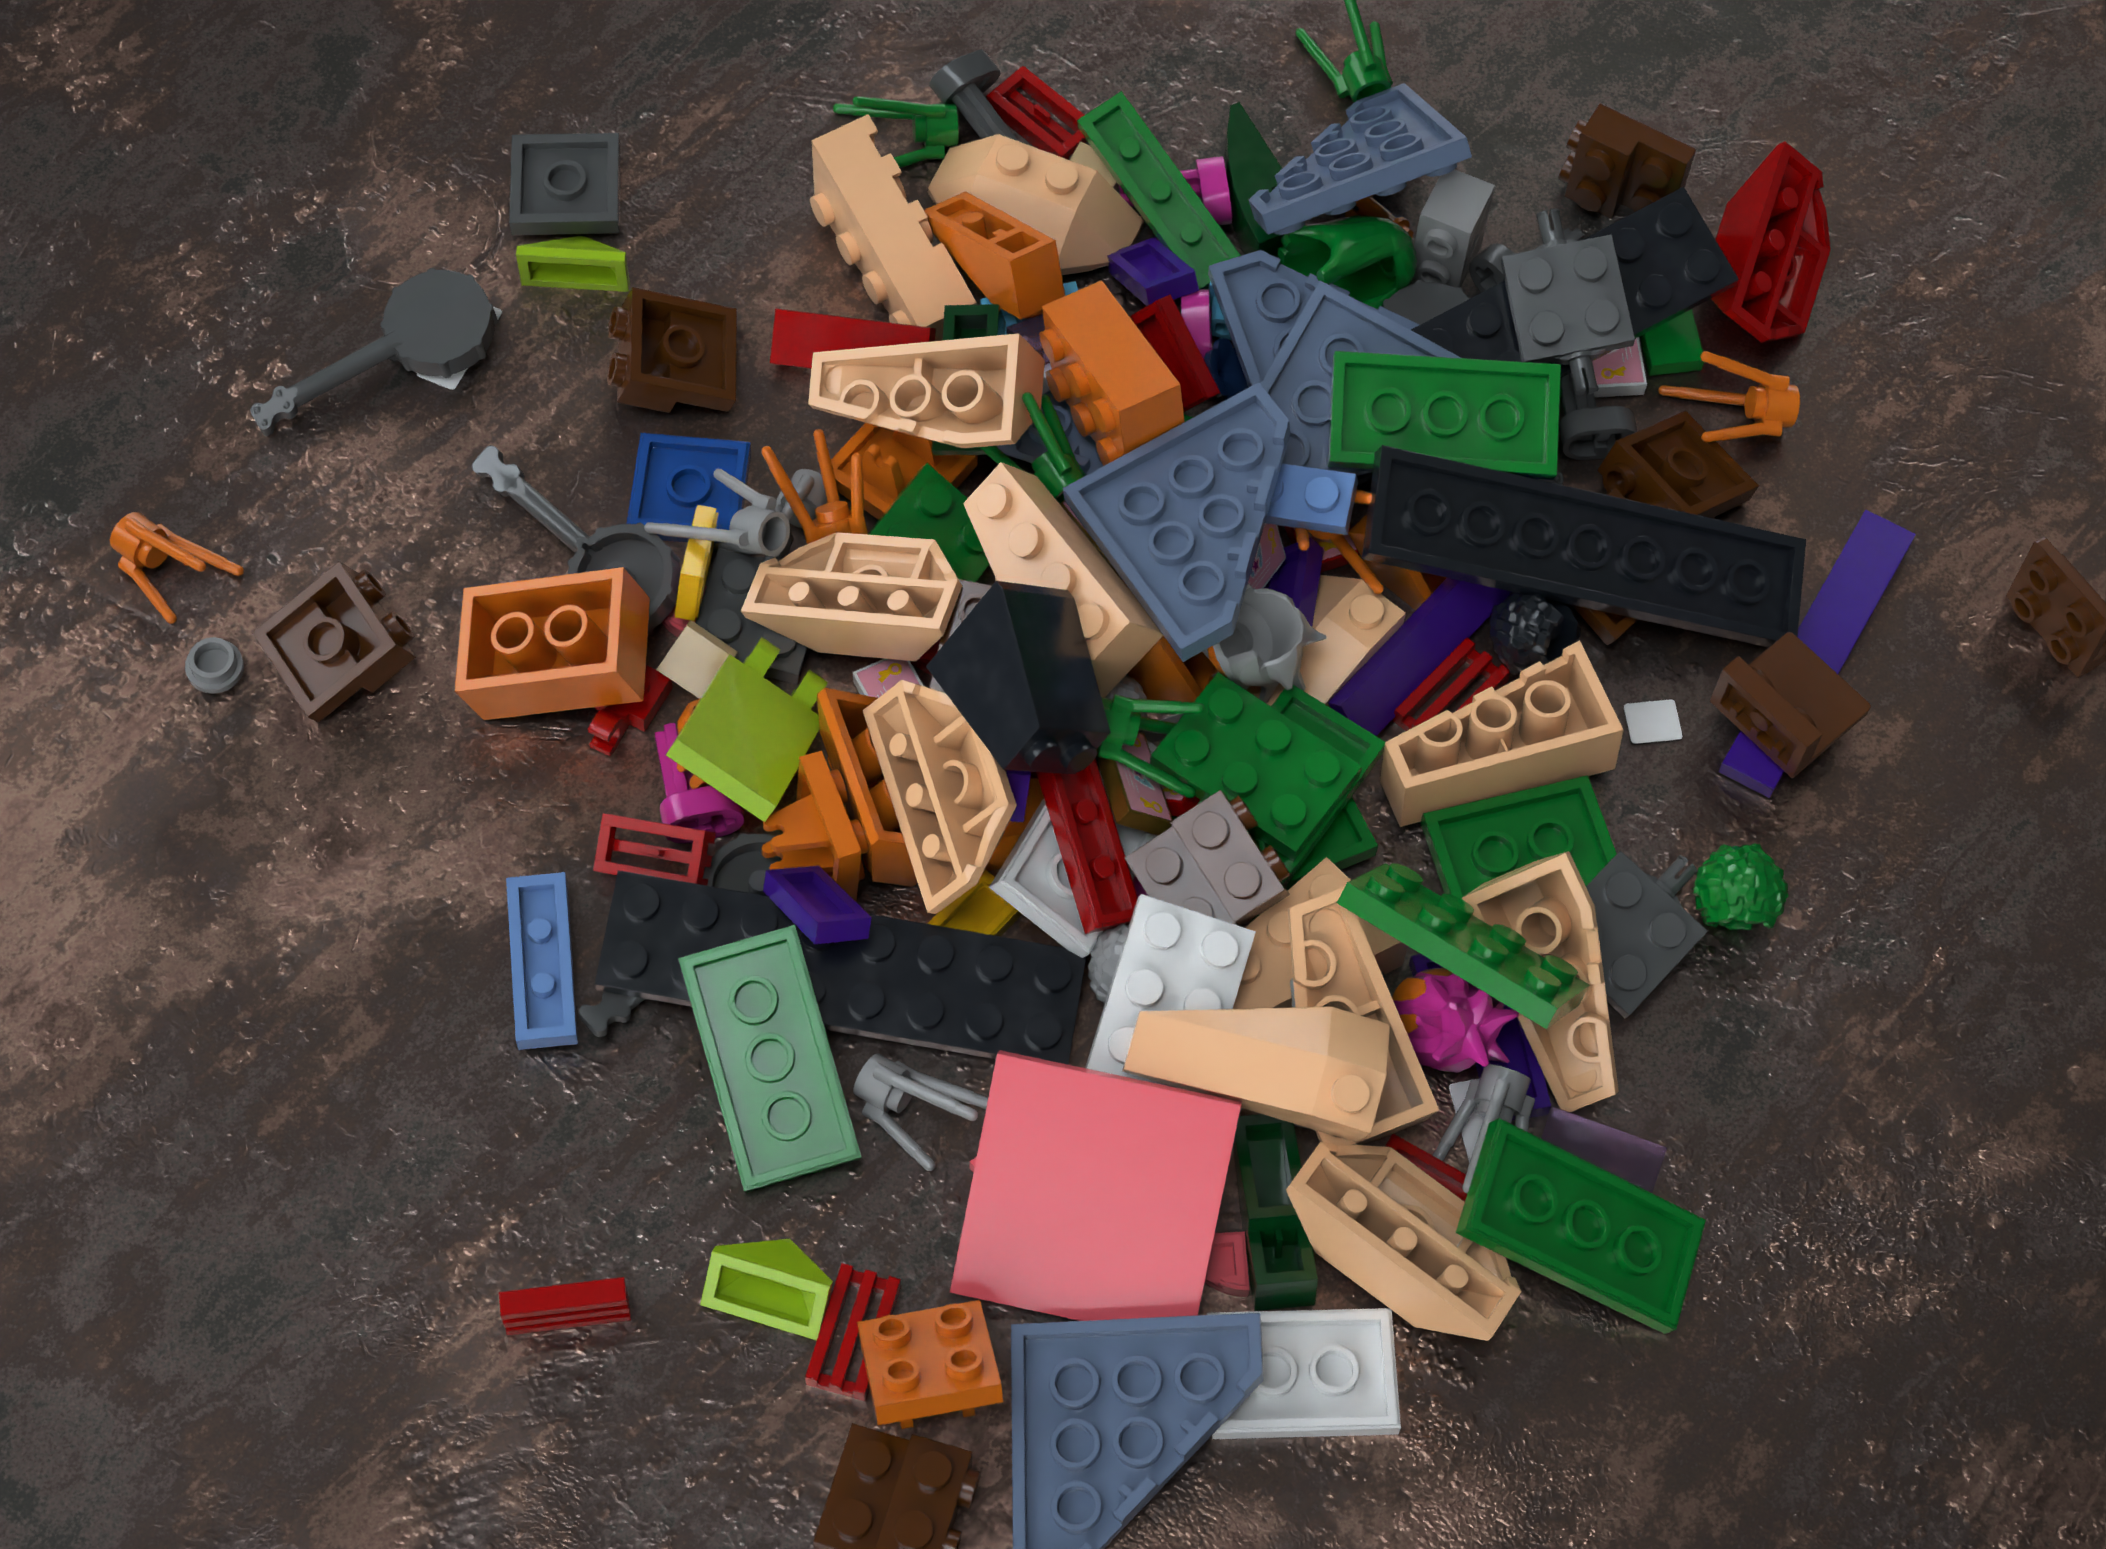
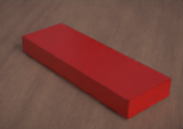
M775 309L770 363L812 369L813 352L935 341L936 328Z
M1096 759L1088 767L1076 774L1036 772L1085 934L1113 929L1124 923L1126 926L1129 925L1138 897L1127 861L1124 858L1125 854Z

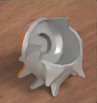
M1248 583L1234 634L1202 652L1216 668L1211 673L1212 677L1219 672L1245 690L1249 686H1261L1259 699L1267 703L1279 683L1286 690L1291 689L1293 685L1303 691L1306 687L1300 672L1303 647L1324 640L1327 637L1310 626L1304 614L1295 607L1293 599L1288 595L1268 588L1254 589Z

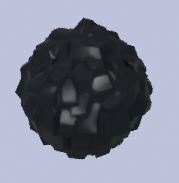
M1513 593L1499 605H1494L1492 609L1490 637L1493 641V650L1498 654L1500 661L1507 666L1510 673L1515 676L1520 675L1522 670L1539 661L1545 665L1562 656L1563 649L1574 644L1581 636V628L1573 616V611L1565 603L1545 599L1540 593L1527 595Z

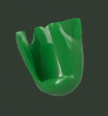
M1350 216L1304 225L1295 232L1284 234L1281 237L1283 247L1278 248V258L1281 259L1280 263L1307 277L1311 273L1317 276L1318 281L1321 280L1328 285L1332 283L1349 291L1350 297L1376 309H1379L1380 306L1382 307L1385 299H1389L1400 289L1409 286L1417 267L1416 251L1408 232L1390 219L1375 216Z

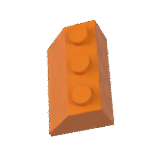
M823 688L817 693L819 731L828 754L830 768L832 770L838 769L844 780L848 801L845 803L848 818L850 821L858 819L863 828L868 848L867 853L863 854L864 864L874 882L913 887L918 882L862 711L878 698Z

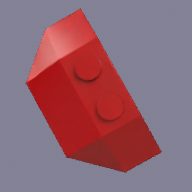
M1786 141L1778 144L1727 203L1715 239L1739 281L1734 287L1713 297L1711 300L1724 314L1761 343L1796 337L1805 333L1831 250L1827 212L1819 190L1824 187L1822 171Z

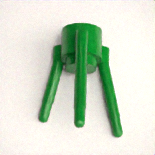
M1344 0L1358 51L1351 53L1345 58L1342 75L1303 28H1298L1295 34L1333 82L1338 97L1345 98L1350 95L1352 102L1391 88L1393 82L1387 69L1379 23L1377 21L1370 23L1372 52L1356 0Z
M855 96L852 100L853 104L837 103L833 106V111L836 114L862 117L869 114L870 117L912 120L914 143L924 142L925 148L894 157L899 168L924 160L944 159L945 147L958 145V113L956 104H921Z
M1025 392L1022 400L1048 450L1036 458L1031 467L1035 471L1034 475L1041 480L1058 503H1061L1065 500L1063 488L1086 476L1073 454L1050 397L1042 394V412L1034 396L1030 392ZM997 446L979 447L998 465L1002 462L1022 470Z
M1114 694L1112 700L1101 697L1111 733L1099 746L1097 756L1117 761L1187 798H1193L1196 794L1193 787L1123 750L1122 745L1132 747L1139 730L1167 735L1176 724L1141 717V713L1202 714L1205 710L1204 705L1197 702L1132 699Z

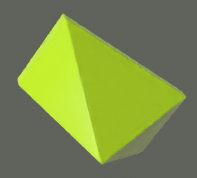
M585 236L517 246L516 259L521 286L629 292L630 280L626 252Z
M791 1239L715 1246L711 1253L700 1305L817 1341L833 1281Z

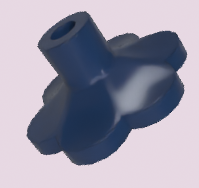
M1227 338L1216 340L1213 343L1212 350L1205 353L1204 361L1220 391L1215 396L1223 397L1224 400H1227L1249 387L1231 342Z

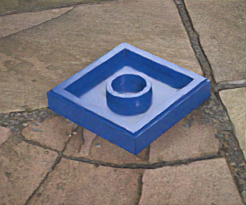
M640 433L626 524L642 523L645 525L648 522L692 526L697 505L717 508L716 512L719 514L716 529L729 530L733 515L737 511L744 509L745 499L717 480L713 473L716 469L720 468L747 485L751 459V442ZM656 534L662 541L688 543L689 539Z

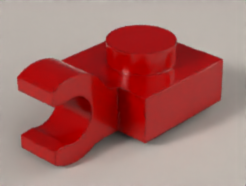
M646 665L643 701L595 707L598 712L588 727V733L595 735L590 742V747L611 756L618 747L629 725L645 732L673 689L672 680L656 669Z

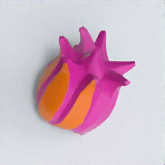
M1445 968L1421 971L1414 977L1404 979L1395 989L1392 999L1421 1065L1442 1071L1459 1073L1470 1068L1474 1063L1487 1067L1489 1060L1504 1063L1510 1062L1496 1042V1038L1504 1024L1519 1016L1517 1011L1503 1009L1504 1004Z

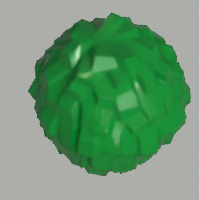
M1754 843L1742 845L1741 847L1721 845L1716 852L1711 853L1710 858L1702 866L1698 867L1696 880L1692 888V894L1695 895L1696 909L1700 912L1702 921L1711 927L1721 925L1730 930H1751L1753 924L1763 923L1766 928H1773L1777 917L1783 914L1784 904L1789 897L1788 883L1783 879L1784 870L1775 865L1774 860L1763 851L1760 844Z

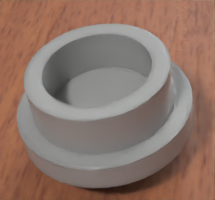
M210 637L197 642L192 647L186 658L185 671L190 683L199 691L211 694L221 693L231 689L239 682L244 672V661L235 645L221 638Z

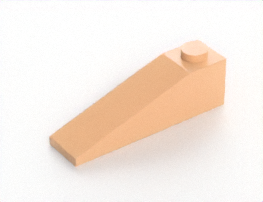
M1019 333L813 352L808 405L816 410L959 448L1016 444L1033 423L1022 400L1023 394L1030 392L1041 410L1045 359Z
M1320 575L1312 627L1326 635L1327 638L1303 647L1300 672L1306 687L1304 692L1330 707L1328 702L1404 624L1406 612L1382 594H1375L1362 579ZM1280 683L1266 703L1269 706H1272L1285 689ZM1249 686L1247 691L1259 698L1261 686Z
M1567 851L1529 863L1483 883L1462 897V900L1474 909L1473 916L1492 927L1494 924H1499L1516 931L1526 940L1525 947L1544 958L1546 955H1552L1563 959L1578 971L1577 978L1590 985L1580 1005L1547 1029L1520 1013L1517 1017L1562 1114L1565 1115L1616 1095L1619 1089L1595 905L1570 852Z
M1345 886L1288 909L1295 1007H1335L1390 1024L1387 1075L1372 1132L1356 1143L1316 1131L1320 1142L1335 1143L1336 1146L1364 1145L1424 1122L1439 1111L1358 916L1337 904Z
M1335 1007L1140 1011L1122 1072L1171 1087L1242 1101L1241 1108L1357 1143L1372 1132L1387 1075L1390 1024Z

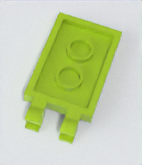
M761 637L743 663L729 654L666 753V756L765 822L777 807L799 767V757L806 755L819 731L818 714L811 709L817 701V693L825 688L828 682L809 669L796 690L794 689L790 695L764 678L765 673L781 649Z

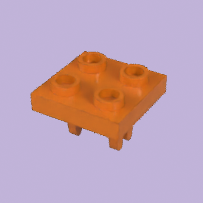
M865 423L831 459L838 492L851 501V456L854 453L861 454L864 510L879 520L917 471L926 463L957 488L978 465V455H933V440Z
M822 750L799 757L796 802L774 812L763 822V829L765 831L781 830L783 834L777 835L763 844L761 854L764 858L778 856L782 859L772 863L769 870L819 865L856 901L858 881L865 878L861 855L868 851L867 841L859 820L854 819L850 821L843 804L847 803L848 797L842 775L838 769L829 770Z
M980 1300L948 1304L942 1307L888 1315L857 1322L878 1425L900 1422L901 1429L914 1427L913 1419L959 1410L962 1411L963 1418L976 1416V1407L1003 1403L1001 1380Z

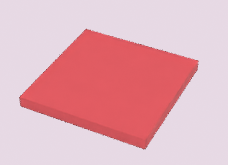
M999 1050L996 1057L950 1293L1078 1321L1198 1316L1242 1101Z

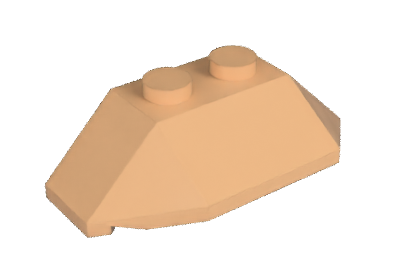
M1000 134L949 148L928 186V194L935 204L966 191L1055 239L1062 275L1088 272L1108 266V255L1135 244L1144 226V220L1097 170Z
M836 532L797 548L779 561L775 557L760 563L742 606L741 613L745 618L816 652L917 661L944 635L962 584L936 540Z
M900 680L862 711L927 913L937 914L978 883L1002 839L1017 804L1005 770L1002 769L948 695L932 688Z
M1320 1142L1286 1189L1314 1252L1416 1328L1489 1341L1521 1293L1516 1278L1511 1277L1506 1257L1456 1233L1465 1202L1391 1147L1368 1145L1336 1146L1335 1143Z

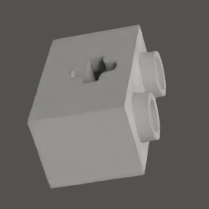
M1455 169L1438 178L1419 217L1414 242L1417 257L1414 279L1422 280L1423 282L1442 283L1454 288L1462 287L1469 273V263L1478 255L1482 246L1495 185Z

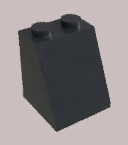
M996 581L926 666L1003 770L1076 774L1093 762L1097 755L1096 749L1111 733L1087 643L1083 635L1075 599L1068 590Z

